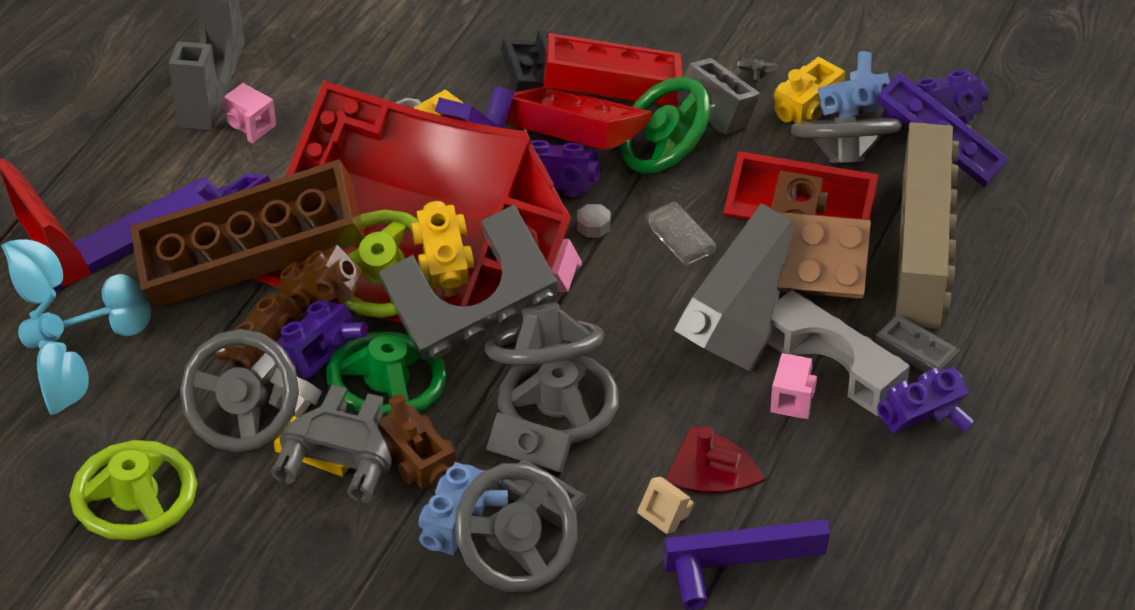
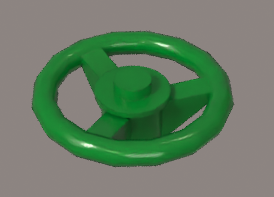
M684 76L669 78L651 87L635 102L633 107L647 110L658 99L671 92L681 90L691 92L678 109L673 105L659 108L652 114L650 121L643 128L646 137L651 142L657 143L651 160H643L635 155L632 144L633 137L619 145L620 156L629 169L642 174L662 172L679 163L694 149L705 132L711 113L709 94L701 82Z
M396 331L368 332L366 337L351 339L333 353L325 370L329 389L331 385L346 388L342 383L341 375H364V382L369 388L376 392L388 393L389 399L395 395H404L407 405L411 404L418 413L427 410L440 398L448 378L442 358L432 359L429 357L425 359L432 373L429 388L419 397L408 400L406 385L409 382L410 375L406 366L416 362L421 357L409 334ZM347 389V395L343 402L348 403V409L359 414L365 400L352 394ZM382 404L380 411H384V417L392 412L390 404Z

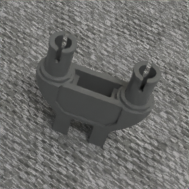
M331 385L321 407L296 418L283 430L279 440L282 450L271 469L272 476L282 482L287 472L288 475L285 482L288 484L293 483L301 463L306 457L357 469L351 484L348 486V495L355 501H358L363 491L364 494L361 502H369L372 499L379 477L387 474L392 465L388 448L377 424V421L384 417V411H380L383 397L368 394L358 416L346 413L348 403L343 401L347 395V388Z

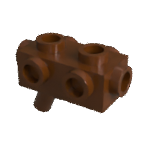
M336 245L323 252L317 250L308 259L300 263L292 262L280 275L282 280L277 289L280 291L281 297L294 299L301 306L302 313H304L311 304L320 300L329 302L335 298L340 302L348 300L357 289L355 283L362 269Z
M266 295L265 298L256 304L255 309L247 319L238 325L235 330L245 329L264 333L276 342L282 337L281 329L292 322L302 321L299 317L302 308L290 297ZM242 344L224 347L215 353L216 358L219 360L231 358V364L234 368L241 367L249 370L264 355V352L260 349Z
M395 395L389 400L392 412L377 421L378 429L386 443L390 457L398 462L399 473L407 484L415 482L422 490L431 485L437 488L440 478L443 475L446 476V471L454 465L457 459L456 450L448 439H442L439 436L431 420L426 415L421 416L411 404L407 405L404 395Z

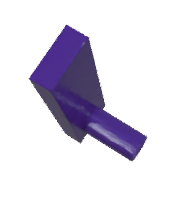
M900 72L878 94L875 100L884 107L881 118H894L908 127L910 122L953 126L952 140L959 141L957 162L953 163L958 165L960 169L984 188L1005 166L1009 159Z
M495 86L486 116L472 105L441 97L438 99L435 111L441 116L504 128L514 92Z
M827 520L665 538L663 554L665 571H677L683 607L688 610L700 609L708 603L701 568L826 554L830 539V529Z

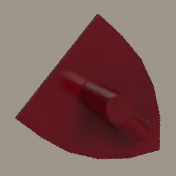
M691 426L665 480L676 488L698 493H728L744 490L764 482V477L753 459L742 448L729 439L713 433L710 427L696 428Z

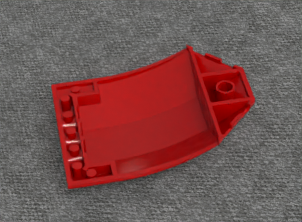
M323 80L285 176L340 160L353 180L360 215L385 209L406 212L417 218V211L423 210L424 206L430 202L441 201L445 206L454 205L456 215H464L467 236H462L461 240L463 246H471L474 268L468 269L469 283L461 284L457 287L456 295L451 297L444 296L442 288L432 290L436 296L448 304L462 307L473 306L488 299L498 288L502 278V269L482 233L481 221L514 204L551 271L553 270L571 217L565 205L561 202L554 184L542 161H540L525 129L524 131L453 119L404 106ZM383 223L363 229L365 237L374 232H381L389 224ZM407 230L398 248L404 254L405 259L413 255L420 267L418 255L424 254L422 244L415 245L413 232ZM360 244L343 249V251L349 255L359 248ZM285 268L252 278V280L278 288L282 280L280 275ZM363 273L360 274L355 283L357 289L353 294L354 296L370 303L385 304L391 302L383 285L374 284L367 280ZM335 298V299H333V300L331 301V302H333V303H338V304H340V302L337 300V298ZM399 315L379 318L403 324Z

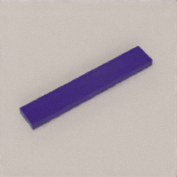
M202 177L74 242V245L82 254L90 273L134 251L130 226L207 202L195 191L196 185L202 180L209 183L215 190L217 189L205 177ZM60 283L53 289L54 291H57L63 288L64 286L62 285V283Z

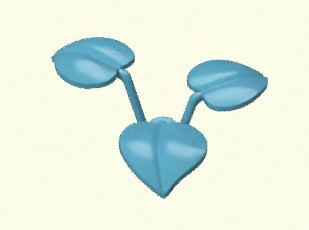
M33 240L9 241L2 244L1 247L6 255L9 274L16 291L27 302L41 303L36 310L29 313L31 318L20 324L18 334L24 346L30 349L38 347L40 349L37 356V372L47 409L50 415H54L80 400L86 393L89 384L88 371L79 354L66 352V345L64 343L55 342L60 338L64 328L109 314L110 325L115 333L122 336H132L140 333L148 325L151 318V305L147 300V296L141 291L140 285L133 278L117 274L109 277L102 287V299L106 305L105 308L64 321L55 314L43 313L56 297V292L53 288L58 286L63 280L61 264L55 253L39 242Z

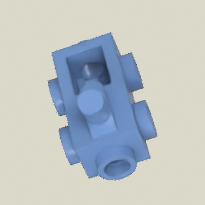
M862 51L858 53L857 71L850 72L849 81L818 88L824 115L838 112L839 117H850L859 115L858 108H860L861 114L881 110V105L875 100L890 81L888 73L878 75L871 73V52Z
M455 462L446 471V476L443 475L440 478L435 496L429 500V505L426 504L423 507L419 517V527L422 528L419 541L425 548L454 555L458 548L455 527L456 511L464 490L480 473L484 472L483 470L476 469L468 464L463 465ZM486 490L477 500L472 516L481 517L484 507H504L508 505V490Z

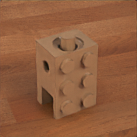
M778 212L793 220L794 226L786 264L781 269L777 290L785 293L793 290L798 294L863 299L871 220Z

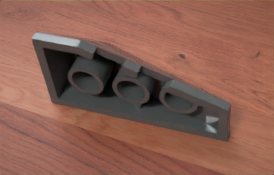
M761 203L693 295L674 331L702 348L752 372L770 340L773 327L770 325L774 303H778L780 291L777 288L781 269L786 264L794 221Z

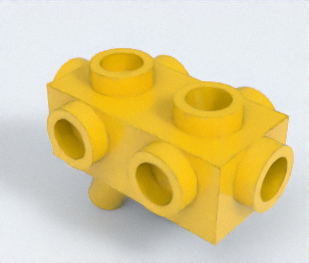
M817 57L799 70H791L788 74L789 80L779 84L774 92V111H776L777 116L786 123L791 120L795 123L806 122L808 119L811 121L818 120L823 113L818 88L844 82L845 71L820 57Z
M434 201L426 204L423 210L417 211L418 222L411 223L415 245L422 244L424 254L418 255L419 265L424 277L429 276L432 290L442 288L443 295L451 297L457 294V287L461 284L469 283L468 269L474 268L473 255L470 245H462L461 237L467 236L464 215H456L454 205L445 206L441 201Z

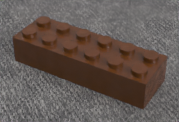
M340 160L130 226L140 288L157 308L286 268L292 262L300 263L308 259L317 250L323 252L336 245L343 250L359 245L365 238L353 180Z

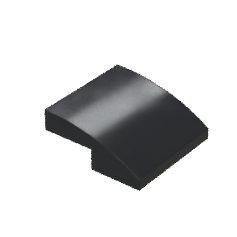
M538 31L535 41L503 40L500 50L515 91L543 87L548 33L570 36V33Z

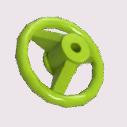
M383 209L360 215L363 229L383 223L389 224L381 232L367 235L361 241L359 248L348 255L362 269L361 273L364 274L366 279L374 284L382 285L379 275L380 271L405 259L398 246L407 230L412 231L411 223L418 222L417 218L406 212ZM426 276L425 279L431 288L430 278ZM354 295L348 300L340 302V304L346 305L347 308L359 315L378 318L398 315L392 302L385 304L370 303Z
M131 440L110 445L91 456L75 474L69 498L73 514L89 531L110 540L136 541L159 535L177 524L192 506L198 483L193 466L176 449L157 441ZM164 461L170 463L178 471L182 484L179 498L166 512L163 511L157 499V482L151 476ZM105 467L98 475H96L93 478V476L98 472V470ZM110 497L112 503L120 509L127 511L141 510L148 521L134 525L112 524L98 518L89 509L88 502Z

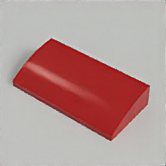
M548 33L543 87L637 101L651 87L669 78L682 77L680 53ZM674 91L661 97L654 104L678 107L679 100L677 95L679 91Z
M538 87L514 93L505 124L609 150L625 143L640 132L650 121L652 112L562 89Z
M738 151L724 208V216L749 220L761 203L771 208L780 171L823 178V192L829 193L825 214L819 213L818 216L871 220L878 190L879 175ZM797 197L794 200L798 202H804L809 199L806 197Z
M1 158L0 175L16 219L31 240L47 246L55 253L63 271L62 285L65 287L90 276V270L82 254L27 178L11 163Z

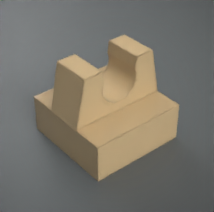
M660 476L651 479L637 513L664 533L669 534L676 532L680 521L689 516L694 502L690 500L689 496Z

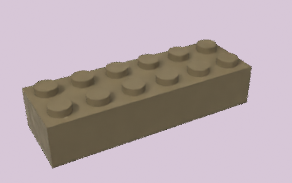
M910 122L903 171L895 316L900 315L921 328L940 329L942 314L949 315L951 292H946V288H953L955 278V266L948 265V263L954 262L956 240L949 239V237L955 236L957 214L950 213L956 211L957 189H953V186L956 187L958 165H953L952 162H957L959 141L952 140L953 126Z

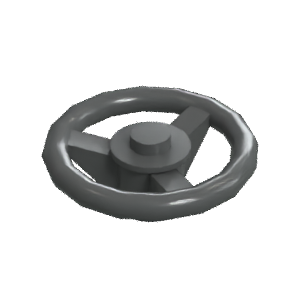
M836 117L830 120L795 123L791 125L790 133L797 138H812L829 157V162L864 161L865 155L883 135L900 131L902 125L899 120L894 118Z
M545 302L535 306L531 304L521 309L522 320L519 327L506 330L491 337L486 343L484 350L491 360L504 364H547L579 357L599 348L605 339V333L598 325L574 320L560 309L558 303ZM516 343L515 350L503 348L509 344Z
M237 329L218 333L197 348L185 366L180 395L183 414L194 433L215 449L238 454L261 449L281 436L283 430L295 414L299 386L296 368L281 345L264 333ZM242 344L256 347L264 352V355L250 370L236 367L227 370L221 377L200 371L207 359L224 347ZM276 367H278L282 375L284 387L281 409L271 424L258 432L260 411L269 398L268 383ZM195 387L216 392V398L220 406L229 413L237 414L240 438L220 434L206 424L197 409Z
M583 355L547 364L516 365L510 369L499 387L498 408L502 414L525 420L518 415L515 407L536 404L538 409L545 415L566 417L573 428L559 431L573 434L572 445L589 440L608 427L619 408V388L609 370L593 358ZM539 370V372L515 388L520 380L533 371ZM586 373L599 381L604 390V406L598 416L591 421L582 403L581 392L578 389V382Z
M502 463L480 473L464 490L455 514L456 542L466 565L485 584L507 593L533 592L554 582L569 565L578 540L577 514L567 491L548 472L527 463ZM506 479H525L532 482L515 503L504 506L499 512L494 513L489 518L472 516L477 500L490 486ZM548 493L554 499L562 517L563 537L556 556L546 566L534 545L538 542L541 535V521L536 510ZM471 534L486 537L488 543L496 550L507 551L530 575L508 576L493 570L479 556Z

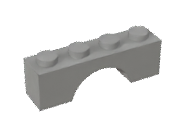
M791 290L779 299L778 303H774L770 325L773 327L767 344L784 354L794 356L821 354L835 359L846 368L850 375L847 397L874 415H879L877 405L889 397L886 392L890 388L903 381L908 382L910 365L905 363L900 357L891 354L874 343L870 338L855 331L839 318L830 315L816 306L811 300Z

